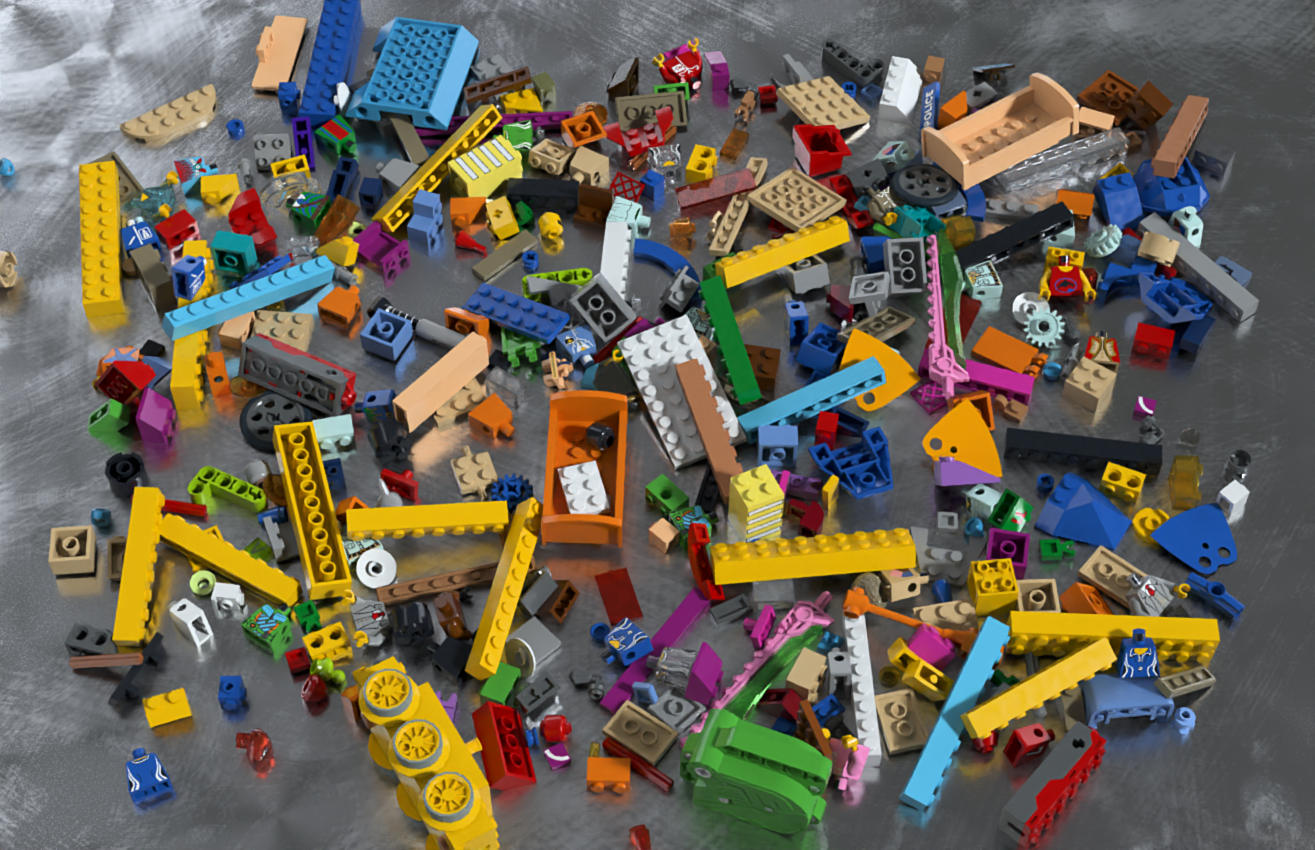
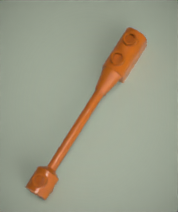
M853 587L852 590L848 589L842 604L844 616L850 619H858L860 615L862 616L868 611L917 629L924 623L870 604L868 596L864 595L865 591L859 587ZM933 626L939 632V636L944 640L946 638L949 639L958 648L956 657L966 659L979 629L969 628V631H960ZM1002 646V648H1001V650H1000V652L1002 653V655H1003V651H1004V646ZM1002 656L997 664H993L992 669L995 670L998 667V665L1001 663Z

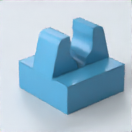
M825 631L817 651L828 655L833 648L841 649L844 638Z

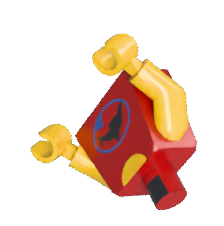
M1059 256V266L1050 267L1039 281L1040 293L1038 300H1041L1042 296L1047 298L1046 301L1050 297H1081L1083 293L1085 294V301H1088V296H1092L1093 300L1096 297V292L1091 288L1083 271L1079 270L1078 266H1070V256Z

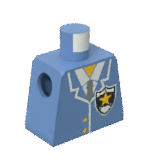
M588 323L556 335V348L573 366L582 363L585 368L594 365L592 357L596 354V344Z

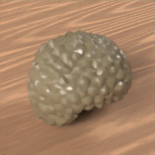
M866 572L854 580L851 590L853 587L862 588L865 591L864 595L868 596L870 604L885 608L887 605V596L879 589L881 580L878 576ZM865 612V614L874 615V613Z

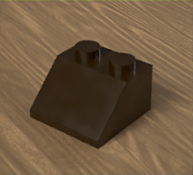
M638 57L621 64L617 72L613 73L612 82L608 84L606 90L609 93V101L615 102V97L633 96L639 83Z

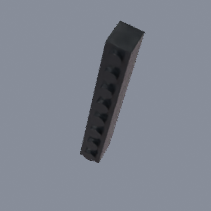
M1061 201L1047 209L1034 213L1030 217L1021 219L1013 225L1006 226L998 232L989 234L981 240L974 241L964 248L957 249L947 256H942L938 259L940 279L946 287L963 279L964 271L967 268L989 260L994 265L1072 228L1074 216L1064 202Z
M1007 428L1004 438L1003 457L1106 469L1108 462L1147 475H1159L1162 467V445Z

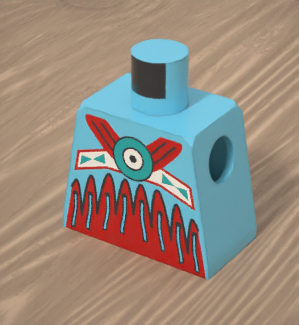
M203 157L174 161L176 173L185 196L201 190V176L219 173L216 163L205 165Z

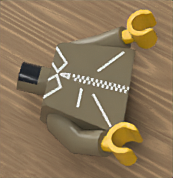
M874 184L867 190L873 197L867 203L870 216L884 227L891 225L892 222L896 223L897 214L893 213L895 207L910 206V203L902 200L895 194L892 187H887L881 191Z

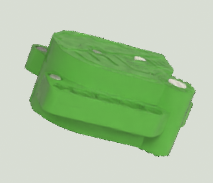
M711 709L702 731L688 735L680 754V776L684 780L695 784L693 787V804L761 828L785 834L803 832L808 828L809 823L819 824L826 801L820 795H823L833 764L829 758L823 756L811 745L795 737L741 720L726 709Z

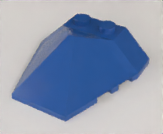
M1141 272L1138 275L1142 302L1147 305L1146 308L1149 311L1157 313L1161 316L1160 319L1167 324L1203 319L1214 303L1186 280L1173 277L1167 280L1164 279V275L1156 277L1151 272Z
M880 426L863 431L860 443L833 451L830 450L827 443L808 448L815 464L830 477L831 475L837 476L839 478V485L856 500L893 490L894 488L888 440Z
M1070 472L1064 475L1046 501L1034 528L1053 538H1058L1059 536L1068 538L1075 543L1081 541L1097 548L1101 545L1110 551H1114L1132 524V521L1088 480Z

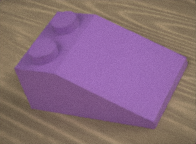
M942 456L939 457V460L934 461L935 484L940 486L1000 482V478L961 461L954 460V457Z

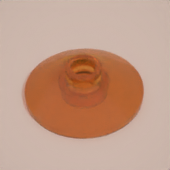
M597 102L582 103L574 110V117L593 111L601 125L608 118L607 109Z
M239 376L232 378L229 382L230 391L234 395L243 398L257 397L267 390V388Z
M272 474L267 476L262 485L266 497L278 506L288 507L281 475Z

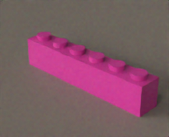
M924 349L918 368V376L927 380H931L929 377V349ZM954 356L955 362L968 372L970 378L969 382L954 383V387L973 392L984 390L995 398L998 394H1001L1007 401L1014 399L1026 406L1028 405L1035 377Z

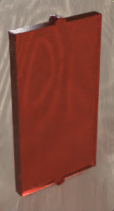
M627 568L614 571L609 570L606 573L594 575L611 626L617 625L625 617L630 621L643 618Z

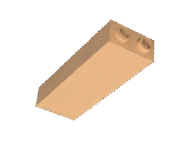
M472 332L392 400L395 419H397V422L404 424L409 434L489 365L487 340L483 336Z

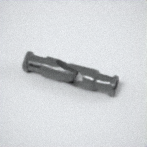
M861 255L853 256L850 259V265L852 266L850 273L851 283L853 276L867 274L864 266L866 264L865 257ZM865 303L853 304L856 321L860 322L869 317Z

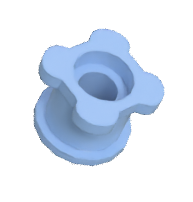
M1182 707L1176 710L1174 714L1175 719L1170 720L1169 723L1171 728H1175L1179 731L1180 735L1185 736L1188 730L1195 726L1196 716L1191 709Z

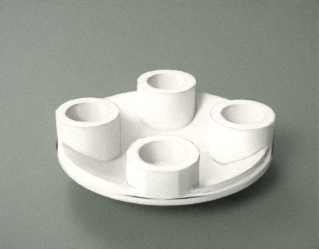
M342 82L337 83V95L334 96V103L336 106L339 105L341 116L346 117L345 114L352 96L348 86Z

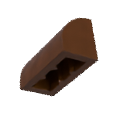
M554 580L558 587L537 610L536 615L553 624L562 623L580 594L569 580Z

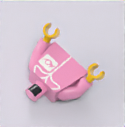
M823 728L822 731L833 753L831 773L836 775L833 787L846 790L848 778L860 779L870 748L858 745V740L852 737V735L843 736L841 740L834 738L829 740L830 732L828 729Z

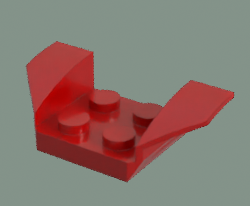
M669 106L655 111L658 122L630 129L621 133L618 122L603 126L607 134L606 138L623 146L630 157L649 152V148L653 150L657 149L656 147L658 149L662 148L665 144L664 135L674 119L671 108Z
M255 187L238 194L228 215V222L232 233L252 236L254 245H262L276 239L277 235L273 226H270L266 219Z

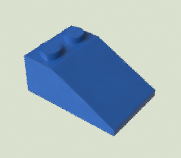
M1128 172L1097 180L1092 192L1107 225L1118 226L1122 233L1127 228L1137 230L1139 222L1144 219L1137 186L1131 173Z
M820 322L802 341L796 361L804 367H810L831 375L842 359L847 345L837 340V334L841 331Z

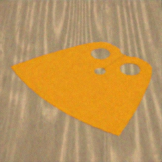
M853 328L839 371L874 356L885 372L886 383L867 391L875 396V401L872 404L864 402L863 396L865 393L854 397L859 407L870 412L891 402L906 392L921 378L889 346L869 334Z
M968 398L948 412L925 435L922 444L925 452L933 459V470L934 461L939 460V457L951 456L954 457V460L966 463L991 475L1003 477L999 455L991 433L983 418ZM933 438L941 440L942 447L939 450H933L930 447V441ZM951 447H956L957 452L952 453L950 451Z

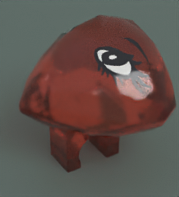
M255 728L250 733L236 734V748L247 749L246 757L252 764L264 760L272 750L271 739L263 729Z

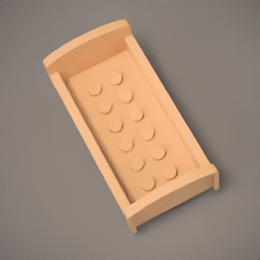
M1034 73L1030 75L1029 86L939 131L928 126L921 129L922 156H928L957 180L965 191L1059 143V140L1071 134L1079 133V105L1057 82L1043 74Z

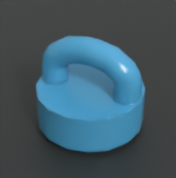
M3 157L0 160V175L10 177L14 174L15 167L9 159Z
M1048 362L1043 366L1042 375L1047 380H1057L1060 377L1062 367L1055 362Z
M93 508L91 510V523L97 527L109 525L111 511L109 509ZM96 519H105V521L97 522Z
M977 517L970 518L965 524V533L969 536L983 537V521Z

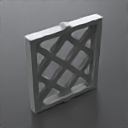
M566 295L550 306L554 309H561L565 313L566 310L572 311L570 326H564L563 328L571 330L585 323ZM565 301L564 307L558 306L559 303ZM567 302L571 305L572 308H567ZM575 312L580 319L574 318ZM573 320L580 321L578 325L572 327Z

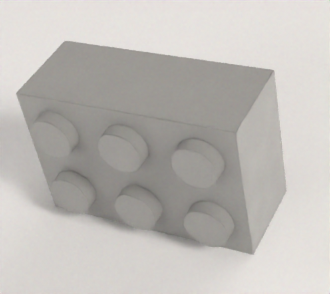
M923 237L887 239L883 243L885 272L889 271L890 275L887 297L923 296L928 292Z
M601 272L574 292L570 298V302L605 343L633 322L636 316Z

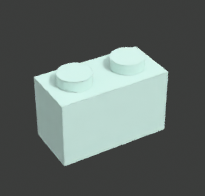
M351 414L312 420L319 449L348 446L356 443Z

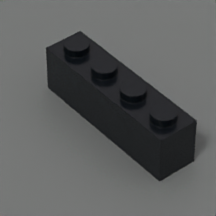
M509 178L507 200L511 206H516L517 203L522 201L530 207L577 209L579 205L578 186L580 181Z

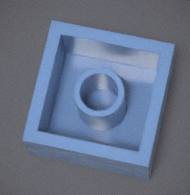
M378 308L360 334L362 348L395 361L413 336V330L410 320Z
M791 425L758 426L757 467L765 464L768 467H796L798 427Z

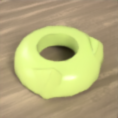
M353 222L347 231V236L354 239L359 235L355 234L354 231L356 229L365 230L367 226L362 223Z
M206 570L196 572L191 577L190 588L197 595L204 596L213 592L216 583L215 575ZM203 579L209 581V585L205 589L198 587V583Z

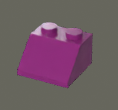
M145 387L136 415L142 441L165 443L167 436L171 434V422L175 420L176 410L173 409L172 402L169 399Z
M702 642L691 670L685 698L708 705L710 699H715L719 688L716 686V683H721L724 671H721L722 660L706 642Z

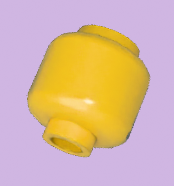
M546 212L538 220L539 230L544 238L555 239L563 231L561 219L556 213Z

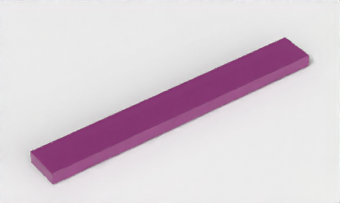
M694 587L650 640L653 651L631 663L599 702L600 707L615 715L626 700L630 701L635 695L632 689L634 682L644 683L655 670L647 667V665H650L648 662L657 663V667L660 664L659 662H661L660 659L663 652L669 653L711 601L704 596L701 590Z

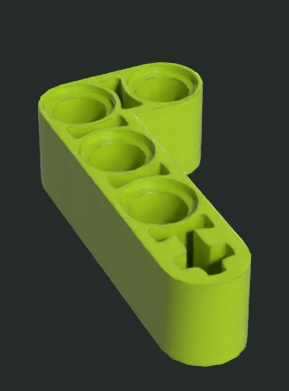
M578 268L527 275L522 279V294L524 298L541 303V298L549 297L548 293L529 295L526 280L529 276L583 286L593 278L592 271L588 268Z
M211 466L201 468L187 487L192 503L204 505L214 494L257 514L268 509V501L264 490Z

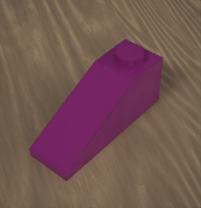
M705 52L704 57L712 91L729 89L730 74L722 52Z

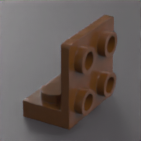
M580 183L578 186L579 205L573 217V222L605 229L606 220L614 203L613 191Z

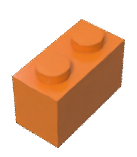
M588 757L587 790H592L593 792L614 791L616 793L630 791V758Z

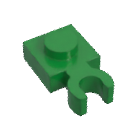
M1040 539L1038 543L1041 561L1061 560L1062 555L1071 558L1076 553L1075 550L1067 549L1073 548L1074 541H1066L1064 544H1060L1059 539Z
M313 600L293 607L301 627L306 625L307 634L311 632L312 628L322 629L321 623L317 621L320 620V615Z

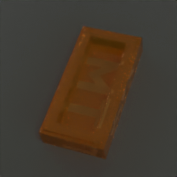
M733 128L720 150V156L736 161L749 138V133Z

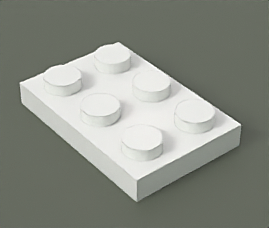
M596 461L557 469L569 514L601 515L610 513L609 502Z

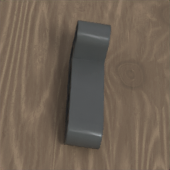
M828 39L822 42L821 59L847 80L854 83L859 89H863L870 83L876 84L882 80L885 65L882 60L873 59L864 64L835 41Z

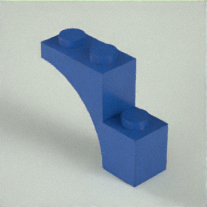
M1136 256L1134 263L1130 262L1128 268L1110 263L1108 269L1103 270L1101 276L1103 282L1098 283L1096 292L1099 293L1097 300L1104 302L1107 296L1118 288L1140 285L1138 275L1141 272H1151L1154 274L1157 262Z

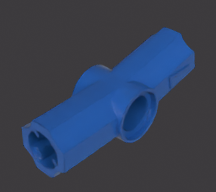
M1192 572L1184 583L1190 586V592L1203 598L1208 606L1217 607L1232 620L1239 617L1245 608L1242 603L1226 592L1225 586L1220 582H1210Z

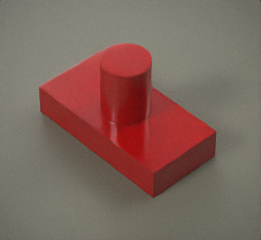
M385 468L381 471L380 478L385 482L390 492H396L398 495L412 501L418 497L419 482L412 480L413 473L410 470L405 469L401 474Z

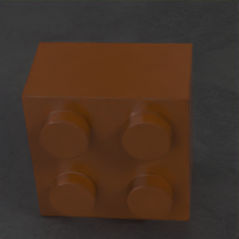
M1148 80L1129 96L1121 106V109L1146 131L1159 121L1174 103Z
M744 344L759 390L774 392L780 365L781 349Z

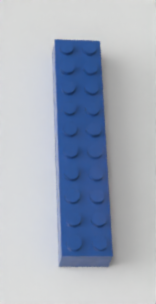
M324 0L299 110V117L309 116L311 128L318 129L339 114L340 108L339 105H335L334 96L337 95V83H346L361 13L360 0Z

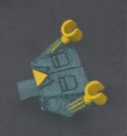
M170 171L166 175V180L160 185L153 188H145L141 198H132V209H140L142 218L153 224L171 217L176 199L172 185L178 183V174Z

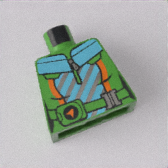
M698 505L669 512V523L680 531L679 542L684 551H688L689 524H706L710 538L711 525L719 522L715 511L705 514L701 506Z
M282 603L277 609L268 604L263 605L241 623L244 635L271 653H274L290 630L287 615L291 612V608L285 603Z

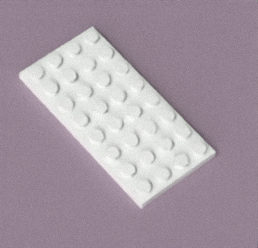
M687 315L617 342L675 470L707 458L676 375V364L696 358L699 365L703 364L706 372L704 378L706 381L709 380L712 388L710 394L712 397L715 396L717 400V412L722 414L724 419L723 428L724 430L727 429L730 435V446H736L747 441L742 427Z

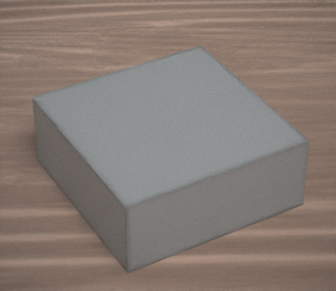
M938 512L937 532L957 533L958 513Z

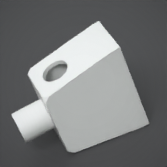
M186 598L169 604L168 611L176 628L195 646L198 647L213 635L206 616L199 607Z

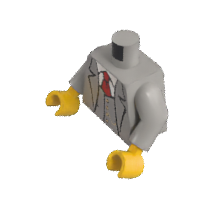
M1134 572L1126 578V581L1132 587L1126 594V600L1129 603L1132 616L1158 617L1174 598V592H1177V596L1180 599H1184L1187 597V593L1181 590L1190 591L1188 584H1181L1178 587L1176 583L1152 575L1140 578Z
M351 590L343 591L341 597H344L341 601L342 605L347 606L349 603L352 605L350 610L356 628L353 640H358L356 646L359 648L380 646L392 634L389 616L391 611L386 612L384 603L381 601L377 602L354 596Z

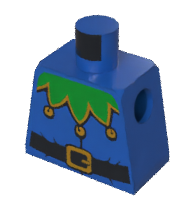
M394 389L365 393L364 401L355 403V413H365L368 422L371 424H378L386 419H395L392 400L397 396Z

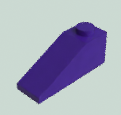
M309 116L292 118L296 157L305 154L309 169L315 168Z

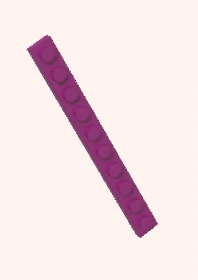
M572 111L500 114L502 119L489 132H503L504 125L531 120L533 130L561 129V121L572 118L573 114ZM470 116L452 117L447 130L414 126L418 136L454 134Z

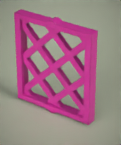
M933 380L910 392L912 397L928 414L947 405V401L943 403V399L946 400L945 396L935 395V390L942 391V388H937L936 383L938 382ZM926 389L933 390L932 394L925 393ZM916 395H921L922 400H920ZM925 396L932 397L931 401H925ZM934 398H939V399H941V402H940V403L933 402V401H934ZM924 404H930V409H928Z

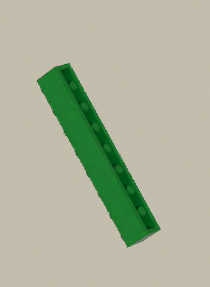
M721 275L699 282L702 289L699 290L701 300L706 301L703 304L706 315L710 314L711 316L707 318L710 328H715V331H712L714 340L720 343V345H717L719 355H724V359H721L724 370H729V373L726 374L729 385H734L731 388L734 399L738 398L740 405L762 398Z

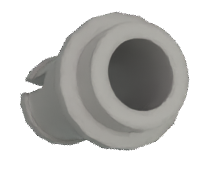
M247 158L240 159L237 167L240 169L242 180L250 181L253 178L250 168L251 162Z

